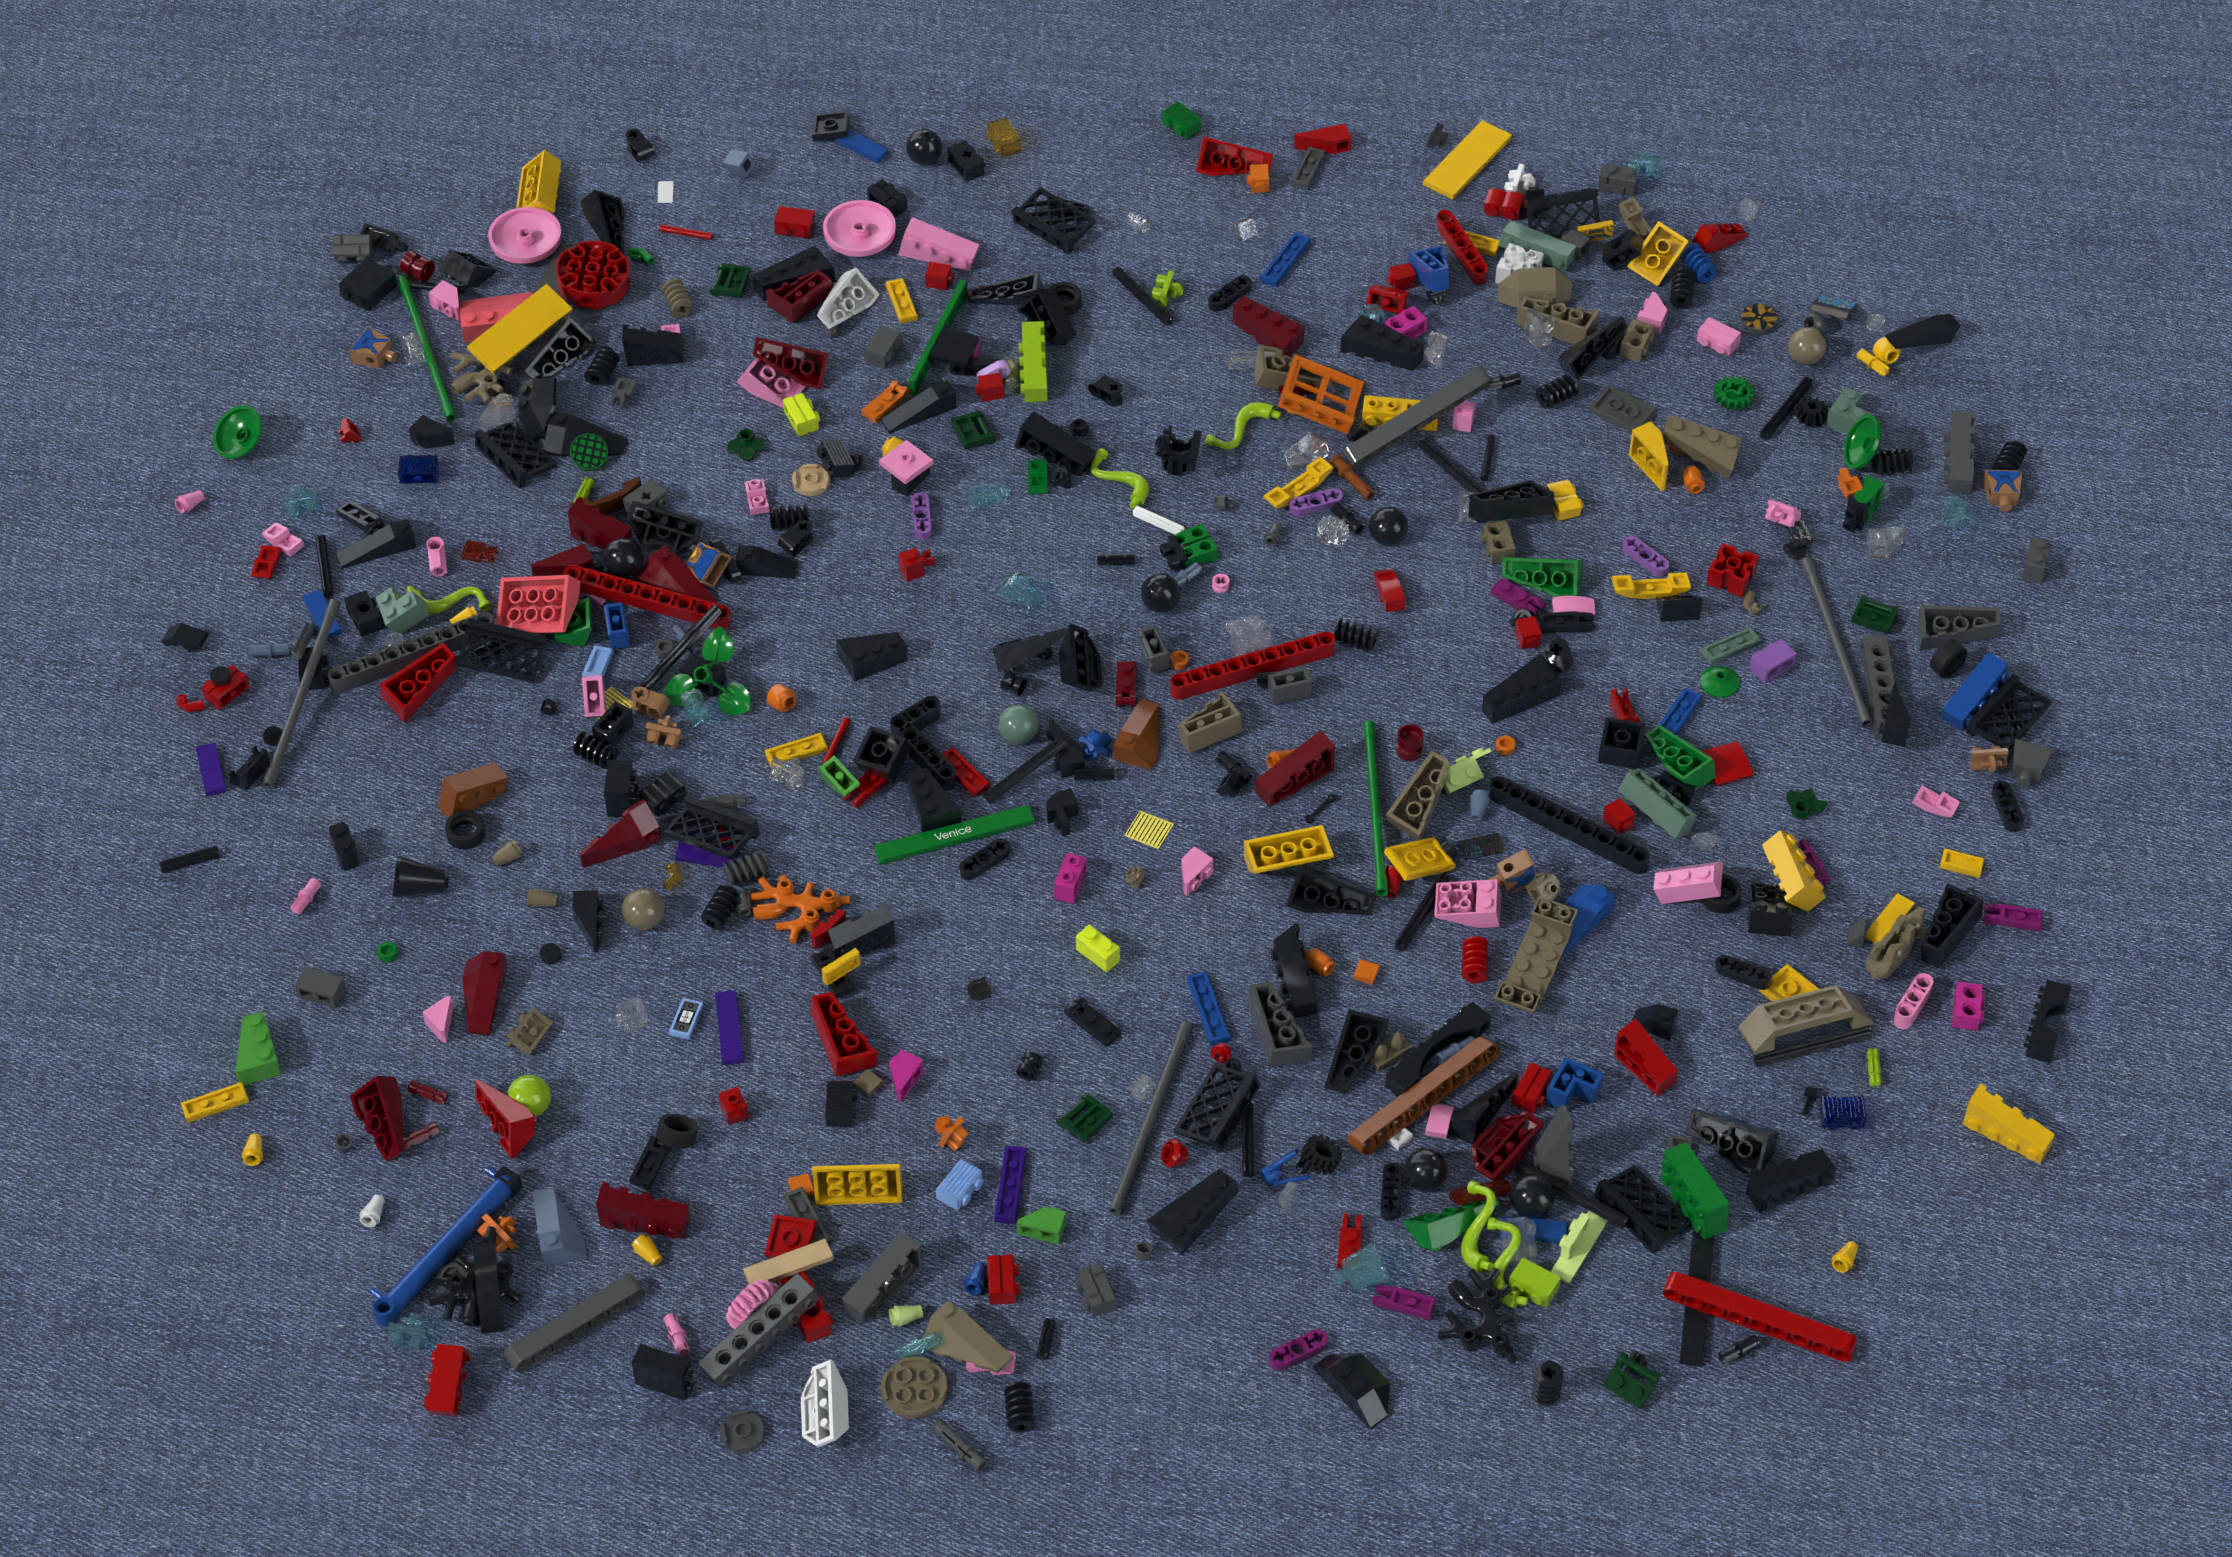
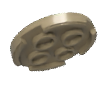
M910 1356L898 1360L888 1371H885L881 1381V1394L885 1405L893 1413L904 1418H923L933 1414L943 1405L948 1394V1381L944 1370L933 1363L931 1359Z

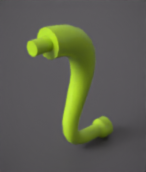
M1249 403L1239 411L1236 417L1234 439L1231 442L1216 439L1214 435L1208 434L1205 444L1225 450L1234 449L1242 441L1248 420L1255 417L1268 420L1273 417L1279 420L1282 413L1276 411L1275 406L1268 403Z
M1100 448L1091 463V473L1100 479L1131 485L1134 490L1130 495V508L1135 509L1136 506H1142L1149 494L1147 480L1143 476L1129 471H1103L1098 469L1101 461L1105 460L1108 456V452Z
M408 586L406 589L407 592L412 590L426 602L430 615L447 610L459 600L471 594L478 598L479 608L482 612H487L492 607L484 593L474 586L461 588L439 600L425 599L419 590L414 589V586Z
M1470 1181L1467 1191L1474 1195H1484L1487 1201L1483 1210L1469 1226L1463 1237L1461 1255L1464 1262L1471 1269L1484 1273L1486 1270L1491 1271L1494 1264L1489 1262V1258L1478 1251V1239L1494 1211L1496 1196L1488 1187L1480 1185L1479 1182Z
M1490 1217L1487 1224L1488 1230L1495 1231L1498 1229L1512 1234L1510 1244L1494 1263V1267L1500 1270L1501 1273L1495 1280L1493 1287L1501 1289L1506 1285L1504 1282L1505 1270L1520 1246L1521 1232L1513 1224ZM1511 1289L1512 1292L1502 1298V1304L1512 1308H1516L1517 1304L1527 1306L1528 1297L1519 1296V1291Z

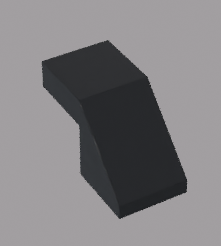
M180 623L169 627L161 642L165 646L179 643L188 652L201 649L209 633Z

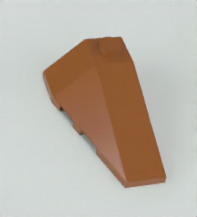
M1140 699L1114 744V760L1152 770L1158 757L1159 704Z

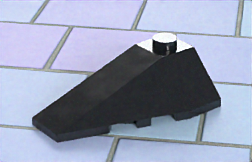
M1300 864L1293 880L1286 906L1304 913L1370 915L1377 895L1324 872Z

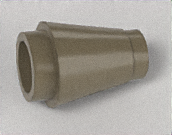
M513 840L503 845L491 858L498 867L520 858L519 856L523 852L517 842Z
M535 887L528 890L526 905H531V908L556 907L557 895Z

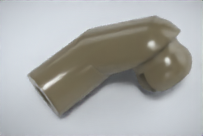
M1014 359L1007 360L1010 374L1004 378L1006 382L1015 380L1020 374Z
M1747 590L1743 607L1750 614L1757 615L1762 610V605H1757L1758 602H1753L1755 592Z

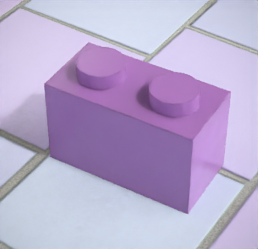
M1780 639L1775 643H1770L1763 650L1756 651L1751 656L1749 669L1765 684L1794 667L1797 653Z

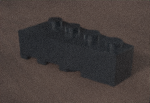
M1360 315L1341 336L1340 352L1346 354L1347 352L1356 353L1355 356L1363 358V356L1374 358L1373 361L1376 362L1386 361L1390 362L1392 366L1414 371L1423 360L1424 344L1366 316Z
M1530 480L1470 494L1468 516L1478 523H1486L1489 521L1553 514L1554 492Z
M1541 653L1484 694L1482 711L1491 724L1560 696L1562 680Z

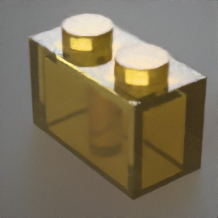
M1007 117L987 123L986 137L988 141L992 142L994 151L998 152L1001 158L1021 153V139Z

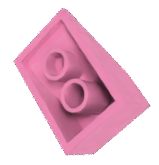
M755 358L737 381L750 394L782 408L785 398L794 397V395L801 393L805 386H802L758 358Z

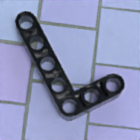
M927 696L891 718V733L906 738L912 747L908 755L921 769L926 768L945 791H948L956 786L955 768L920 732V730L934 723L941 716L939 698Z

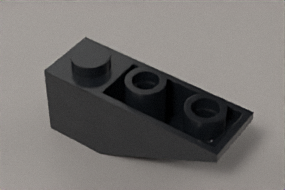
M1893 685L1892 691L1887 692L1885 703L1889 704V706L1884 707L1882 719L1886 720L1881 722L1879 734H1883L1882 743L1905 747L1911 719L1897 686Z
M1050 719L1049 728H1046L1047 739L1053 742L1059 736H1062L1067 742V746L1055 754V769L1060 771L1061 778L1074 776L1075 769H1085V760L1081 746Z
M598 890L573 891L572 909L574 920L594 952H598V944H602L601 931L599 932V927H602L603 920L602 915H599V911H603V898H599Z

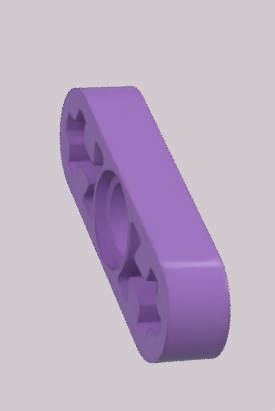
M1333 488L1295 497L1290 501L1289 511L1294 516H1303L1328 510L1335 503L1342 504L1343 493L1339 489ZM1313 500H1319L1321 503L1318 505H1314L1311 502Z
M917 492L911 498L914 534L916 538L926 540L932 534L929 497L926 493ZM918 514L927 515L925 518L917 517ZM922 525H924L925 531H921Z
M1628 536L1623 540L1622 550L1626 555L1656 576L1661 577L1668 573L1669 561L1637 537ZM1648 554L1651 557L1648 559H1644L1641 557V555Z

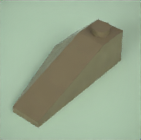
M1259 345L1254 370L1256 386L1268 389H1278L1279 386H1284L1294 355L1289 357L1283 354L1281 349ZM1300 368L1296 380L1305 384H1314L1316 388L1320 387L1322 376ZM1329 380L1327 387H1332L1333 381Z
M947 1301L932 1314L921 1341L922 1346L937 1356L944 1357L946 1355L953 1357L955 1361L961 1363L962 1361L974 1363L975 1367L999 1373L1014 1359L1003 1346L969 1315L950 1301Z

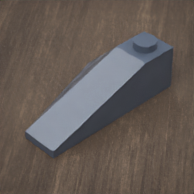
M554 1187L532 1191L544 1266L587 1258L584 1237Z

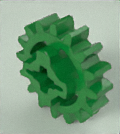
M1731 375V379L1725 376L1723 381L1719 379L1718 384H1715L1713 397L1716 398V403L1721 402L1720 407L1727 406V410L1733 408L1734 411H1737V408L1744 410V406L1749 407L1750 402H1753L1755 389H1752L1753 384H1747V379L1742 381L1741 376L1737 379L1733 375Z

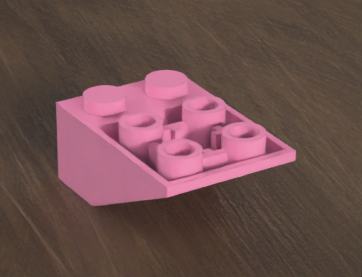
M1498 879L1436 883L1435 918L1476 928L1500 927L1501 890Z

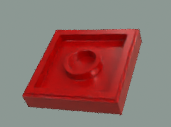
M774 1214L764 1256L774 1258L812 1244L817 1227L816 1220Z

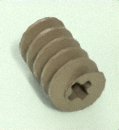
M672 279L664 283L661 291L672 315L675 318L687 317L693 303L681 279Z

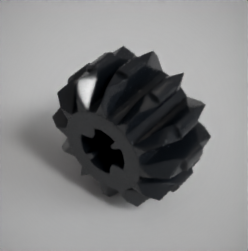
M1810 396L1809 399L1803 398L1798 403L1796 418L1799 419V424L1805 423V427L1810 425L1814 428L1816 425L1821 427L1823 422L1827 420L1828 406L1825 405V401H1819L1818 398L1812 399Z

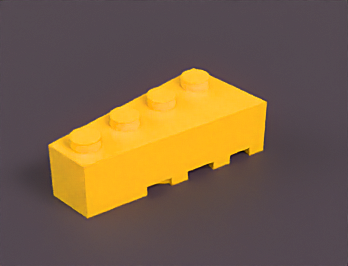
M1780 830L1762 844L1769 863L1776 867L1773 869V872L1782 881L1779 883L1782 891L1785 890L1787 893L1784 896L1786 902L1808 912L1826 898L1823 892L1824 887L1813 875L1815 871L1805 861L1806 855L1797 847L1796 838L1791 833L1787 834Z
M1980 1083L1969 1100L1963 1125L1992 1141L2006 1146L2009 1150L2016 1151L2027 1159L2040 1164L2052 1146L2055 1134L2034 1119H2026L2021 1110L2015 1106L2010 1108L2002 1102L2003 1098L1998 1094L1991 1095L1986 1091L1987 1087Z

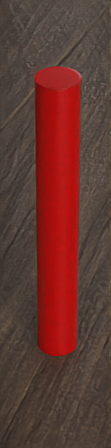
M663 224L659 226V231L707 240L713 239V233Z
M843 718L822 764L835 755L851 722L849 718Z

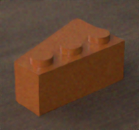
M494 762L444 777L438 808L447 819L452 814L462 810L472 811L504 793L508 776Z

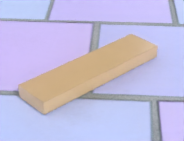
M826 1239L743 1268V1272L748 1284L752 1285L754 1281L761 1279L772 1283L832 1261L834 1258Z

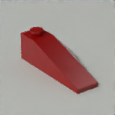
M1204 136L1202 137L1198 153L1196 172L1211 176L1249 173L1250 165L1268 164L1269 172L1274 154Z

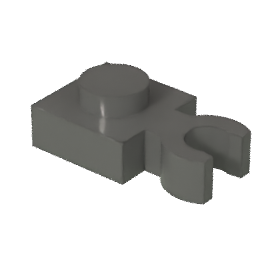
M619 377L612 390L611 405L614 406L615 402L620 401V407L623 408L625 406V398L631 399L635 392L637 381Z

